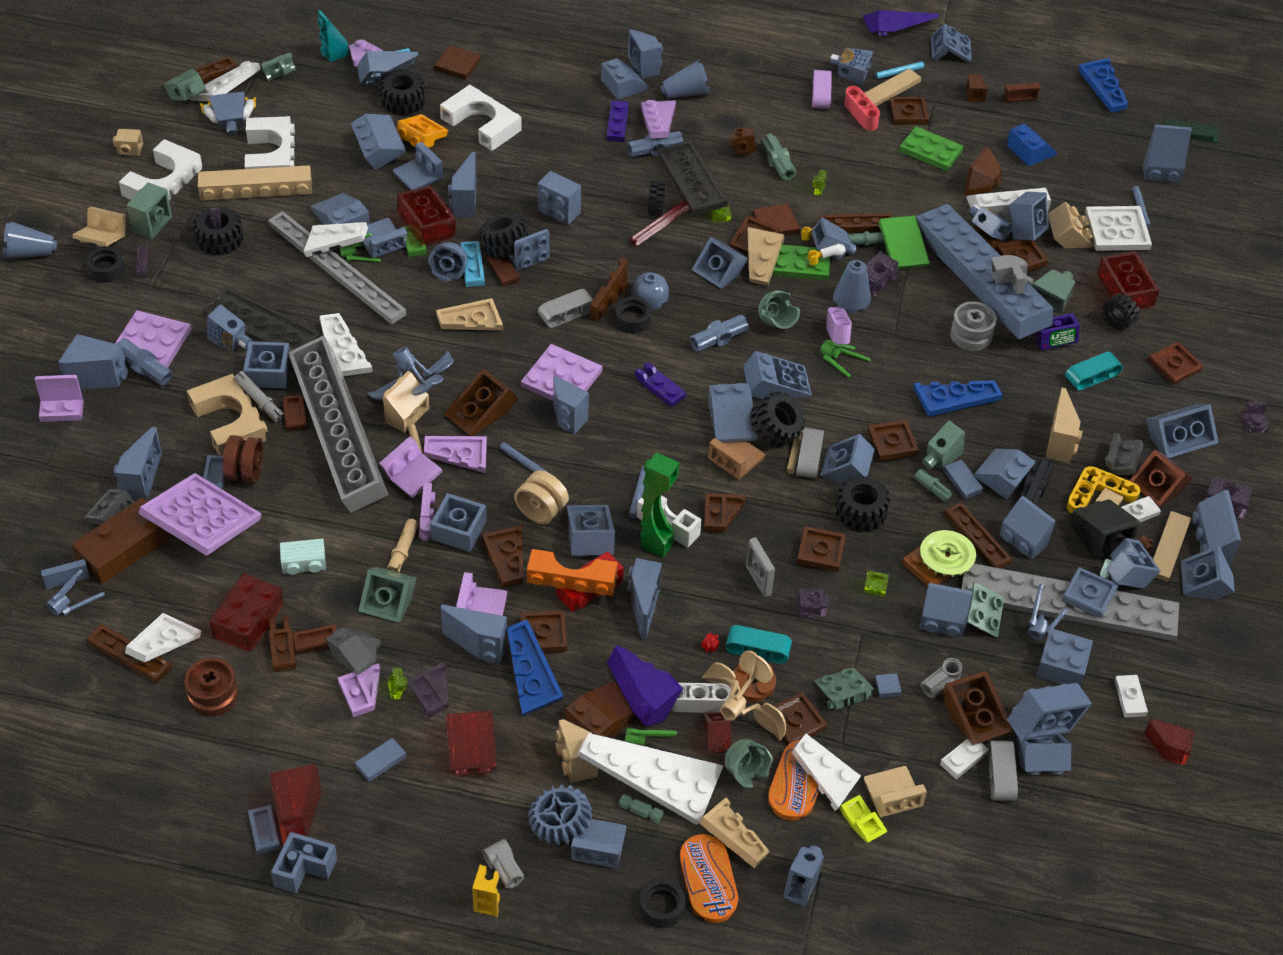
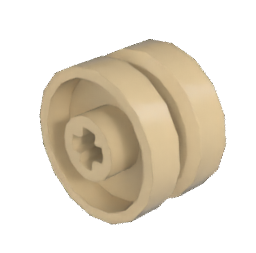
M538 470L534 471L526 482L514 493V500L517 507L526 517L544 525L549 524L567 504L569 495L566 488L555 476L546 471Z

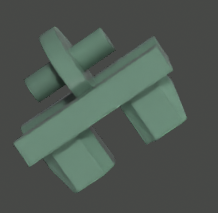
M291 53L281 55L261 64L267 81L280 76H287L288 73L296 70Z

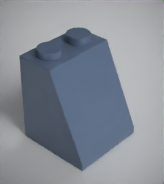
M79 334L75 336L58 362L61 375H77L81 390L119 387L128 375L125 355H123L121 345Z

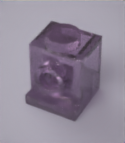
M803 587L798 588L797 605L800 618L826 616L827 607H830V595L825 594L824 588L803 590Z

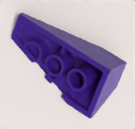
M878 10L863 15V19L870 32L877 33V36H888V33L939 17L937 13Z
M619 645L615 646L607 664L631 710L645 726L664 722L683 688L668 672L654 668L650 662H643L638 659L637 655Z

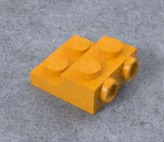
M422 114L399 120L397 124L400 138L410 142L414 147L420 142L424 143L428 148L432 147L435 140L446 137L448 129Z

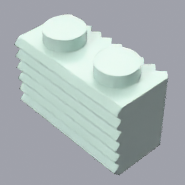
M323 539L280 543L283 574L294 575L304 571L315 573L326 570Z

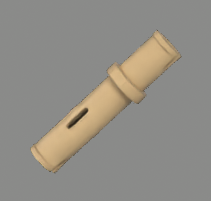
M408 519L406 521L397 546L391 552V560L386 568L387 570L400 573L403 562L408 558L407 552L419 527V523L416 520Z

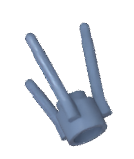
M78 570L46 604L56 616L61 613L66 616L71 611L103 597L105 593L101 592L68 607L70 601L65 594L82 574V570Z
M1042 583L1038 587L1028 635L1036 640H1043L1045 635H1048L1050 628L1053 629L1068 611L1067 608H1064L1049 626L1048 621L1044 619L1045 615L1040 614L1037 617L1043 589Z

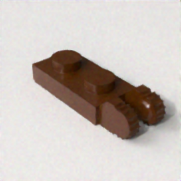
M288 616L283 617L282 620L284 629L276 630L275 619H269V637L274 672L296 669L292 630L289 625Z

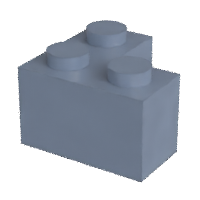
M1125 538L1110 554L1113 562L1107 567L1111 574V579L1116 584L1144 589L1161 572L1141 542Z
M290 832L271 871L274 887L297 893L306 873L329 879L337 861L335 845Z

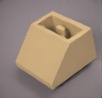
M1064 202L1048 213L1054 239L1064 248H1091L1094 246L1092 242L1093 235L1088 228L1089 221L1084 215L1081 216L1074 206L1071 207L1067 202Z
M409 371L402 377H399L396 383L386 390L383 395L385 423L403 433H406L408 431L407 427L410 424H414L429 409V395L427 392L417 396L413 395V389L420 385V383Z
M562 719L559 720V730H556L558 742L555 744L558 756H562L564 760L562 762L564 775H569L571 783L598 777V767L577 756L585 737L591 732Z

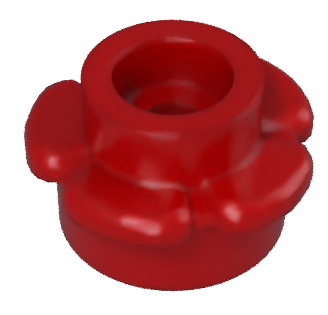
M707 634L701 644V648L706 651L705 653H709V651L715 652L720 644V641L717 640L718 634Z

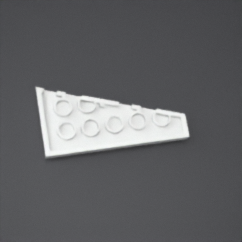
M591 733L587 734L577 756L696 825L700 823L723 768V765Z

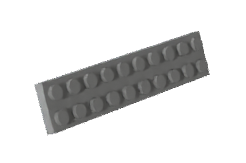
M974 564L968 572L963 573L961 589L973 588V582H976L1004 597V609L1032 614L1038 587L1042 583L1043 589L1037 615L1043 614L1046 617L1056 618L1064 608H1067L1068 611L1061 620L1176 641L1179 602L1116 591L1103 617L1099 618L1061 601L1070 583L1068 581Z

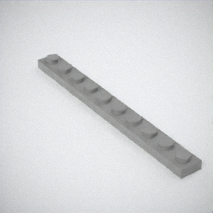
M283 211L268 220L271 228L304 253L310 232ZM330 248L329 251L323 253L322 250L312 252V256H309L313 262L390 324L406 316V309Z

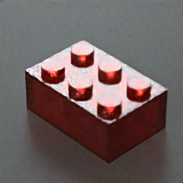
M432 185L397 194V212L421 246L455 236L456 218Z
M1137 251L1101 257L1097 274L1111 298L1121 293V295L1126 294V298L1130 296L1132 298L1131 301L1136 302L1135 307L1138 306L1139 309L1155 306L1160 290Z
M243 573L209 620L212 637L251 652L270 625L269 619L275 618L284 605L282 588Z

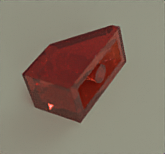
M721 712L703 713L708 750H712L715 753L725 752L726 749L731 747V721L726 719Z
M1150 718L1144 734L1161 757L1173 763L1186 764L1191 753L1195 731Z

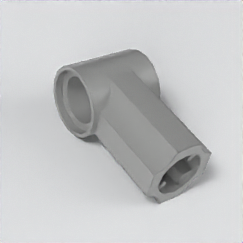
M955 658L946 659L942 667L921 682L920 687L923 693L928 698L934 699L942 692L946 683L960 679L962 672L961 662Z
M505 839L482 850L487 865L491 869L494 868L495 871H498L499 878L506 888L512 889L524 880V875L515 862L512 850Z

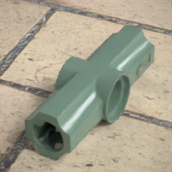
M767 134L761 139V145L767 153L769 165L775 167L780 177L785 181L792 180L796 176V169L790 161L788 149L786 147L782 148L776 136Z

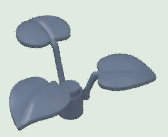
M407 347L400 348L393 354L398 363L395 366L399 377H402L401 369L405 371L412 369L420 380L421 384L412 391L413 395L416 396L429 391L433 386L443 381L442 375L435 374L442 372L453 363L449 351L429 369H426L416 360ZM415 364L424 371V377L431 374L434 375L425 381L415 368ZM398 379L391 381L376 391L367 393L372 399L381 400L385 391L390 389Z

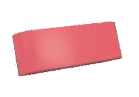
M847 87L844 106L865 130H876L880 116L879 109L859 87Z

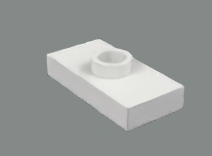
M1149 496L1121 507L1137 518L1140 523L1160 515L1161 512Z
M1138 675L1116 676L1114 682L1124 718L1147 716L1148 710Z

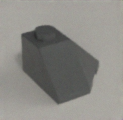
M342 627L326 638L333 659L355 674H361L376 663V652L380 648L381 642L380 639L369 632Z

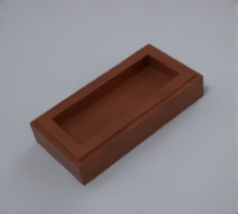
M1039 82L1005 85L1003 102L1037 100L1040 91Z
M507 256L487 258L489 266L502 287L520 282V276Z
M303 394L282 397L287 432L307 429Z
M336 625L292 633L296 655L329 649L326 638L337 630Z

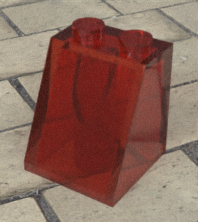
M492 710L446 714L450 773L455 772V776L469 775V771L478 770V774L492 773V769H496L497 766Z
M317 763L269 773L283 846L290 832L308 837L321 795Z

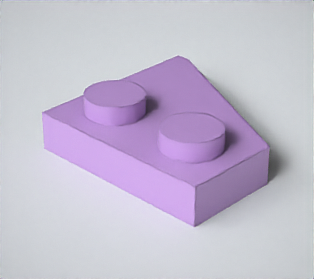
M357 40L354 44L349 45L354 67H357V64L367 51H382V49L365 40Z

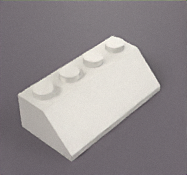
M1046 188L967 196L970 208L973 205L984 206L992 209L1007 220H1012L1009 212L1011 203L1026 191L1046 192L1048 211L1051 203V198Z

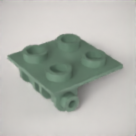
M973 582V588L968 589V591H972L967 623L998 638L1004 597Z
M855 668L844 669L842 672L825 675L820 679L814 680V683L830 699L827 701L830 710H838L845 707V705L850 706V702L856 704L864 700L866 701L868 697H871V690H874Z

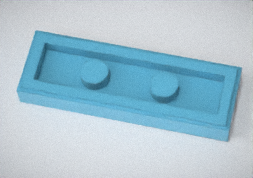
M479 241L460 242V246L465 251L468 260L464 272L466 287L485 286Z

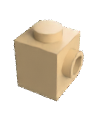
M118 129L117 135L113 138V146L116 147L117 154L140 156L143 145L141 131Z

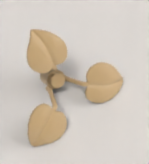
M745 651L741 655L739 662L742 670L750 674V678L741 690L739 682L735 680L734 672L729 667L718 662L712 664L702 676V679L710 683L726 684L731 688L728 699L720 708L721 714L726 719L733 721L739 714L744 716L747 712L753 710L755 720L781 741L786 732V722L782 713L769 703H764L762 706L756 703L745 708L746 699L742 696L754 678L762 683H767L772 679L773 672L769 664L763 658L757 656L755 652Z

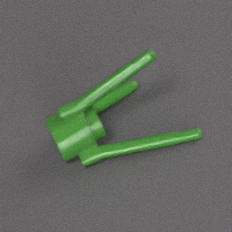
M366 234L365 238L371 237L372 234ZM362 242L344 247L340 246L341 257H346L347 261L381 262V259L353 256V254H357L356 247L364 246Z
M825 340L821 347V354L824 355L823 359L830 362L848 378L851 375L832 359L833 357L837 358L841 352L870 362V358L846 350H855L854 346Z
M628 728L625 742L644 746L646 736L674 737L677 732Z

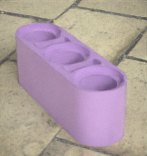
M814 70L812 108L830 109L831 71Z
M839 307L828 308L826 329L832 341L837 344H849L852 323L846 311Z

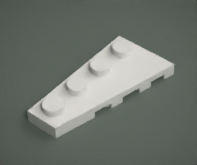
M250 61L241 63L239 67L205 84V91L189 99L191 101H210L209 95L226 94L261 69L259 63H251Z
M340 314L321 315L322 333L335 352L343 376L371 373L372 366L370 362H367L365 354L357 346V341L349 333V328Z

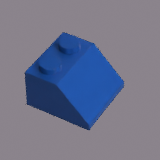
M1026 124L1010 129L1007 146L1026 165L1031 166L1057 155V151Z

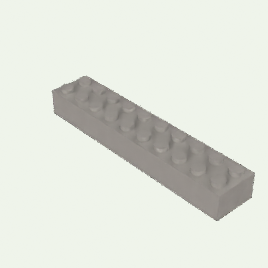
M323 335L288 352L344 505L352 513L388 496L335 352L326 337Z

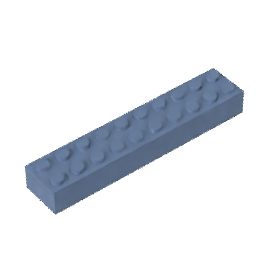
M949 204L916 216L922 240L985 305L991 307L996 316L1018 339L1052 326L1053 307L1029 283L1025 285V293L1016 294L1012 282L996 285L991 273V259L1000 255Z

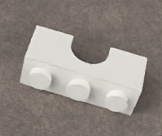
M661 496L664 514L674 529V540L688 548L700 535L701 519L685 509L678 516L675 515L667 506V498ZM642 498L637 503V518L640 520L643 517L641 508L644 499Z

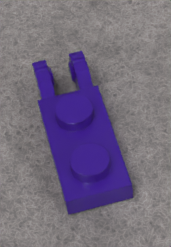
M647 362L643 365L644 371L641 369L634 371L635 377L670 407H673L686 397V392L657 371L651 363Z

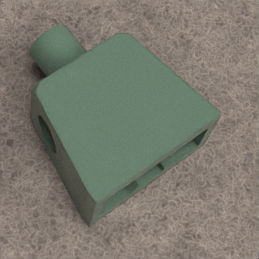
M193 68L163 83L171 100L185 101L205 91V86L199 73Z
M1056 270L1049 271L1033 283V288L1059 313H1062L1075 286L1071 272L1064 271L1061 274Z
M948 421L928 442L927 456L922 460V464L929 470L934 466L943 470L945 465L955 461L963 454L965 431L951 421Z

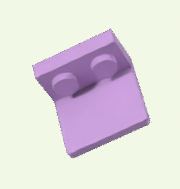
M77 375L35 377L41 401L39 411L40 422L82 420L84 401Z
M410 436L379 463L386 477L411 498L415 497L423 489L424 483H430L442 473L438 465L421 453L416 441Z
M464 572L456 607L503 616L507 591L476 587L477 583L473 582V573Z

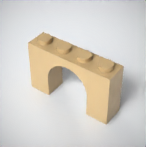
M233 374L187 390L189 403L197 417L219 409H233L241 414L233 423L210 431L212 444L219 456L224 455L225 445L230 435L243 436L245 441L248 437L261 438L265 442V433L268 432L265 422L259 420L260 416L257 408H252L249 395L244 394V390L233 380Z

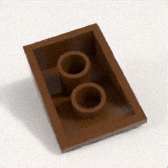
M483 368L444 415L468 435L474 436L504 416L519 398Z
M987 671L945 684L940 694L949 714L972 746L1014 732L1007 721V713Z
M614 681L581 695L565 708L566 721L592 734L611 739L637 718L620 687Z

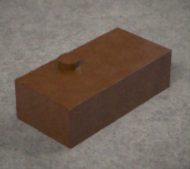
M140 498L72 543L76 560L85 559L88 572L101 584H104L172 537L171 533L139 514L140 507L147 503L144 498Z

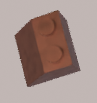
M1154 450L1130 481L1140 487V491L1145 496H1149L1156 505L1162 507L1179 495L1193 477L1162 452Z

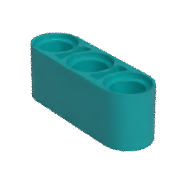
M1108 351L1071 366L1066 371L1065 376L1080 391L1117 376L1122 371L1123 365Z
M734 625L729 629L725 648L729 653L739 656L745 651L750 650L765 661L783 664L788 661L792 640L783 634Z

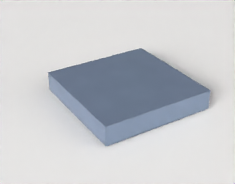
M1078 567L1061 601L1102 618L1118 588V584Z

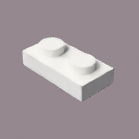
M966 739L941 759L940 765L957 780L988 754L989 749L982 743L972 746L969 740Z

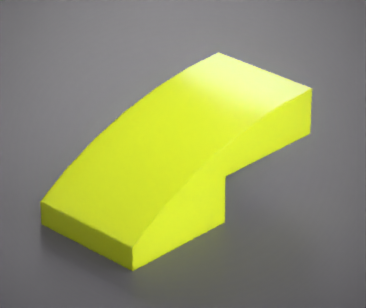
M860 795L840 805L839 809L843 816L866 843L887 832L875 811L873 813L870 812Z

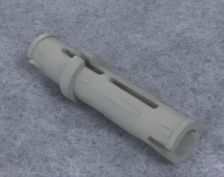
M240 371L233 380L259 405L258 408L261 411L266 412L274 423L278 422V418L281 420L284 413L273 403V399L267 397L244 371Z

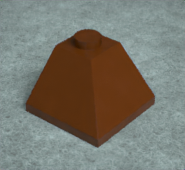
M985 147L970 165L964 190L965 195L990 193L996 186H1000L1003 179L1001 176L1002 167L990 148Z

